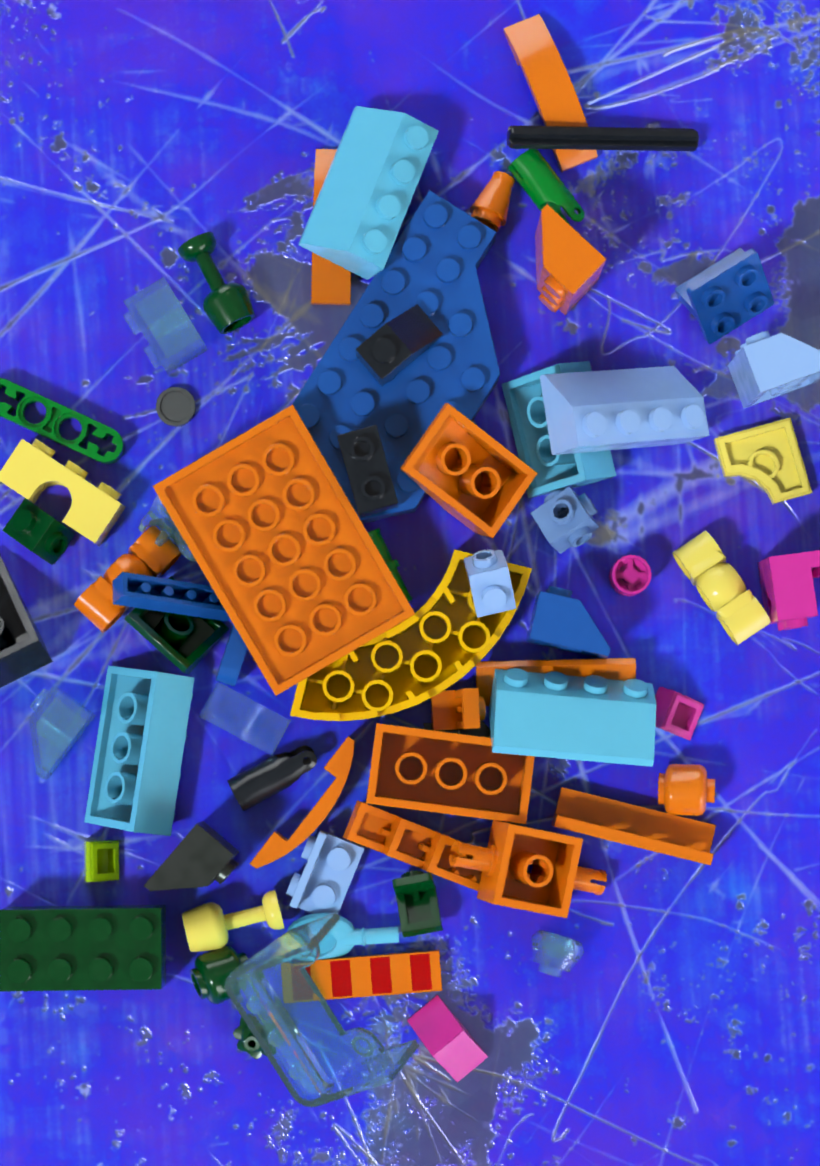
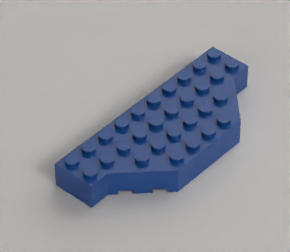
M430 190L393 246L384 269L374 276L293 402L294 408L358 517V510L337 435L377 425L397 496L398 508L360 518L362 524L414 513L427 493L400 469L445 403H449L473 422L500 377V370L477 274L478 267L495 242L496 231ZM418 304L442 332L443 336L384 386H381L356 357L355 349L387 322Z

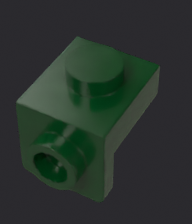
M26 498L2 530L52 565L64 553L75 535L72 530Z
M410 871L402 874L401 878L392 880L403 937L442 931L443 927L436 885L432 873Z

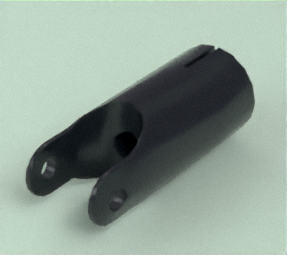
M303 745L291 752L273 755L227 781L242 810L246 811L292 786L302 774L315 767L317 758L311 747Z

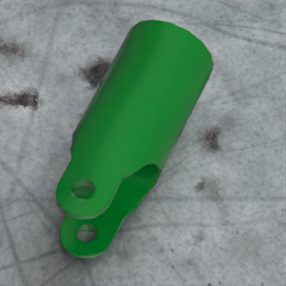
M538 149L525 151L508 166V170L540 212L548 204L568 224L569 222L561 213V207L572 220L579 222L584 219L583 209Z

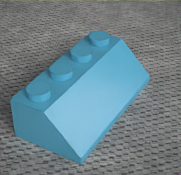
M356 106L351 114L298 245L366 280L382 271L439 131L403 112Z
M108 665L85 823L136 833L171 836L178 784L181 777L184 744L187 737L190 704L193 697L194 677Z
M520 668L495 669L489 704L492 753L653 767L657 705L653 683H645L639 679H628L626 681L605 679L598 675L587 677L568 676L555 671L536 673L526 672Z

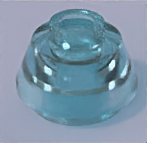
M538 930L531 937L532 958L534 962L540 963L538 971L561 978L562 972H571L584 955L582 943L575 939L543 930Z

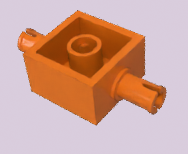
M492 821L487 848L455 841L451 851L466 854V857L449 855L451 867L482 871L477 899L495 905L563 918L568 917L573 889L601 895L606 886L590 881L594 879L607 882L605 870L578 866L583 843L582 838L503 821ZM528 865H533L531 872H527Z

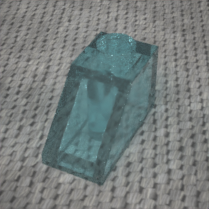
M55 686L50 691L44 688L30 706L34 710L29 717L36 775L42 779H49L96 716L62 689Z

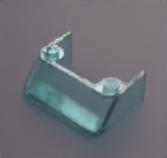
M337 912L287 931L237 966L225 981V989L228 996L288 1091L298 1103L306 1107H317L392 1082L419 1047V1044L414 1039L384 1049L377 1036L365 1028L357 1027L344 1031L307 972L306 967L311 966L320 955V941L340 920Z

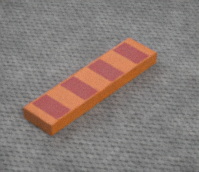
M439 950L280 962L283 1003L442 991Z

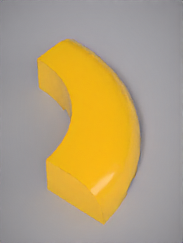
M454 550L442 581L428 601L415 612V615L299 682L290 716L323 721L371 719L410 708L443 692L475 667L500 639L524 595L532 568L507 562L516 609L477 618L463 560L466 557L473 556V554Z

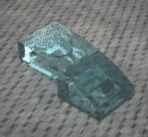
M218 681L199 714L200 718L270 755H273L291 722V720Z

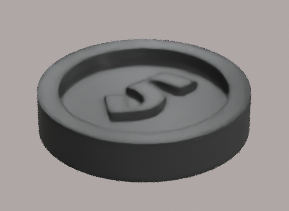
M171 387L159 395L156 402V411L159 418L165 424L180 427L192 420L196 411V404L193 396L187 390L180 387Z

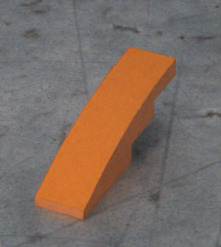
M357 800L343 838L421 868L439 877L476 891L479 890L482 871L451 867L449 863L450 854L466 857V854L451 851L453 843L460 840Z

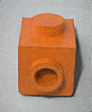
M479 688L444 690L431 697V722L434 731L480 728V720H485V699L483 696L479 697Z

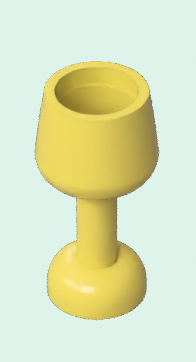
M275 890L264 894L261 906L225 915L222 908L214 902L205 903L182 913L185 933L191 952L221 949L228 943V930L266 921L267 925L274 930L284 929Z

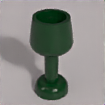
M207 232L183 243L178 248V253L185 261L197 262L212 291L205 297L203 309L220 334H227L251 322L255 318V313L247 290L242 284H225L210 255L216 247V239L212 232Z

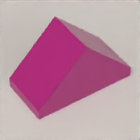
M438 994L407 1019L433 1058L457 1083L488 1058L487 1054Z

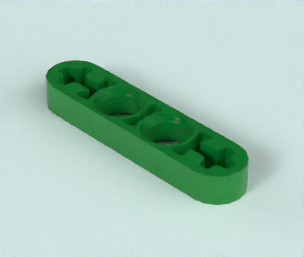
M0 378V390L2 387H6L5 393L10 398L19 401V394L25 395L17 406L16 416L10 415L15 409L13 406L0 402V417L99 463L113 464L123 456L125 451L124 440L113 428L9 380ZM34 402L42 403L46 408L45 418L37 424L29 423L25 418V409ZM67 419H77L81 423V434L74 440H66L61 436V425ZM91 426L97 428L92 433L96 438L106 440L108 436H113L112 443L117 447L114 453L107 451L105 456H101V449L89 441L87 449L81 447L89 437Z

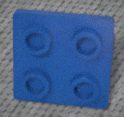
M740 247L674 288L678 299L698 320L704 339L709 344L729 334L774 304L759 255L753 248L744 252Z

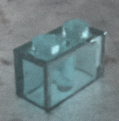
M164 277L123 301L129 310L123 317L134 335L140 332L144 334L149 345L144 347L143 350L155 369L162 365L167 374L208 350Z

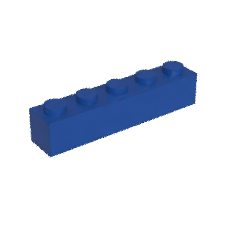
M122 572L112 581L114 605L220 621H228L230 619L213 588L209 585Z

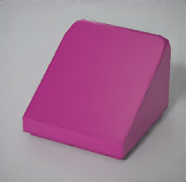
M659 687L655 695L657 704L656 728L690 741L705 704L679 692Z

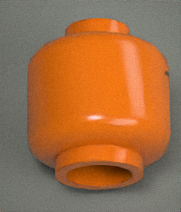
M670 764L666 768L665 773H659L658 804H664L668 814L699 816L705 812L707 803H715V779H708L707 770L703 765Z

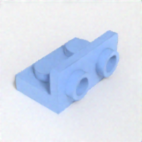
M320 830L317 838L310 835L301 855L302 858L308 860L302 875L294 873L286 895L293 897L289 906L296 909L300 908L312 914L330 913L338 915L365 848Z

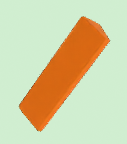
M636 658L480 661L476 665V688H479V697H484L486 706L490 704L495 669L520 668L526 672L536 673L555 671L568 676L579 677L598 675L605 679L623 681L636 679Z

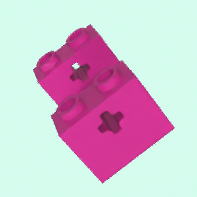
M820 550L771 556L758 562L763 605L771 620L770 624H777L778 631L808 626L807 619L818 616L813 579L820 578Z

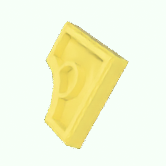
M791 418L728 434L713 440L723 476H740L754 481L766 491L772 505L812 493Z

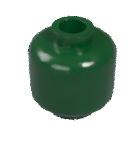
M229 945L199 955L194 963L195 968L190 970L193 985L200 999L207 998L213 1004H219L243 994L248 987L247 976L252 975V968L244 952L237 954L235 949Z

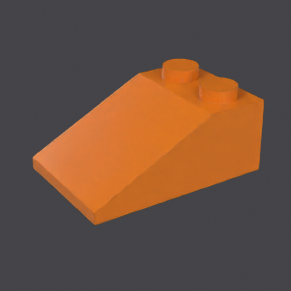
M449 403L444 404L400 468L449 514L474 533L494 538L538 474Z

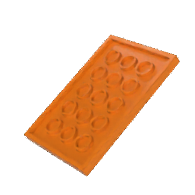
M293 404L153 485L154 490L275 696L415 615L411 605Z

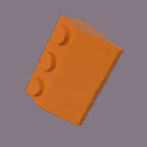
M546 204L541 210L535 233L537 290L541 293L538 298L552 312L556 313L560 310L566 316L597 283L607 259Z

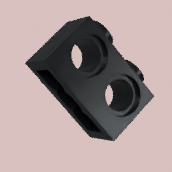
M377 425L337 435L359 517L362 518L398 508L397 496Z

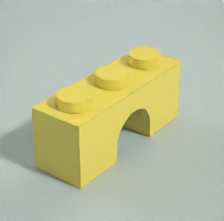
M21 439L0 471V482L34 504L46 488L54 485L67 487L71 494L72 503L62 522L100 546L126 508L118 502L121 494L103 482L100 483L98 488L85 480L88 472L70 460L63 466L52 458L56 451L38 439H35L32 445Z

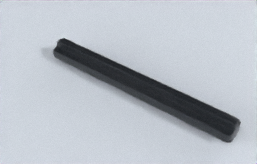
M510 126L507 131V145L512 149L697 150L699 140L696 130L681 128Z

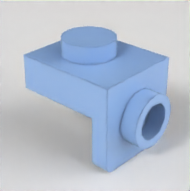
M481 550L474 553L473 556L463 559L477 618L516 609L509 568L502 550Z

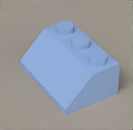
M764 331L745 339L746 343L740 345L741 349L735 352L736 356L728 364L744 409L817 383L820 380V350L783 333L770 337L769 331Z

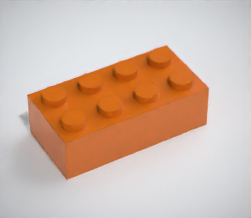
M376 723L366 803L526 824L535 756L492 753L491 738Z

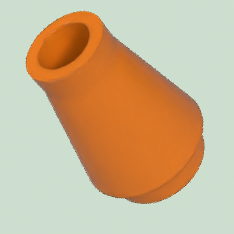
M501 171L493 172L490 181L470 207L471 216L498 232L500 226L506 224L515 179Z

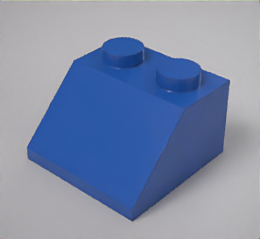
M549 586L546 592L540 591L536 595L526 642L595 658L609 657L611 648L582 602L571 598V590Z

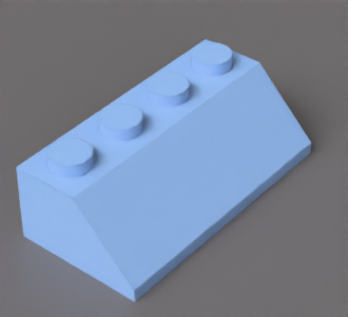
M675 366L544 374L540 376L552 455L678 445L710 436L704 398Z

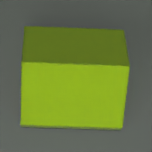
M119 840L84 841V881L119 880Z

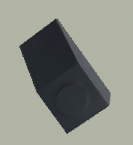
M417 304L387 322L355 349L356 357L378 383L384 386L439 340L443 334Z

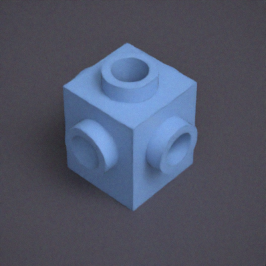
M570 486L549 494L545 498L544 504L530 513L549 544L560 554L571 546L578 547L583 545L592 537V532L599 528L593 518V515L598 511L586 493L579 496Z

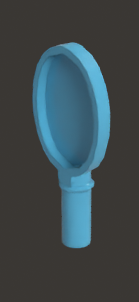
M315 913L300 917L288 927L286 933V945L289 951L303 960L339 958L349 953L354 945L366 946L368 944L399 943L398 927L367 929L362 927V929H355L346 918L330 913Z

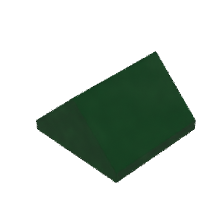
M134 608L125 617V620L186 674L191 673L229 630L220 620Z

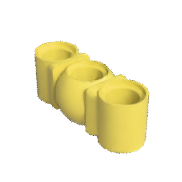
M706 530L672 552L678 566L693 586L696 585L700 596L713 612H716V618L736 645L741 644L771 623L768 614L760 602L752 595L750 589L747 590L745 583L731 564L726 563V556Z

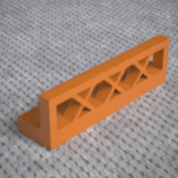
M564 787L560 788L552 826L711 865L714 854L710 853L716 825Z

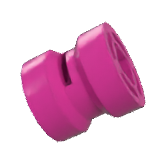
M623 556L610 569V585L615 592L622 596L630 597L637 595L649 585L652 576L651 568L647 561L640 556Z

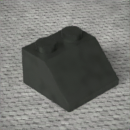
M204 821L199 822L146 882L144 887L149 891L207 887L215 880L221 884L239 865L234 860L239 851Z

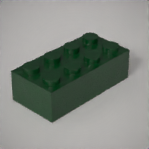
M166 905L6 907L0 910V991L162 989L166 985Z

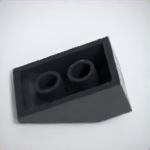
M0 555L1 688L53 661Z

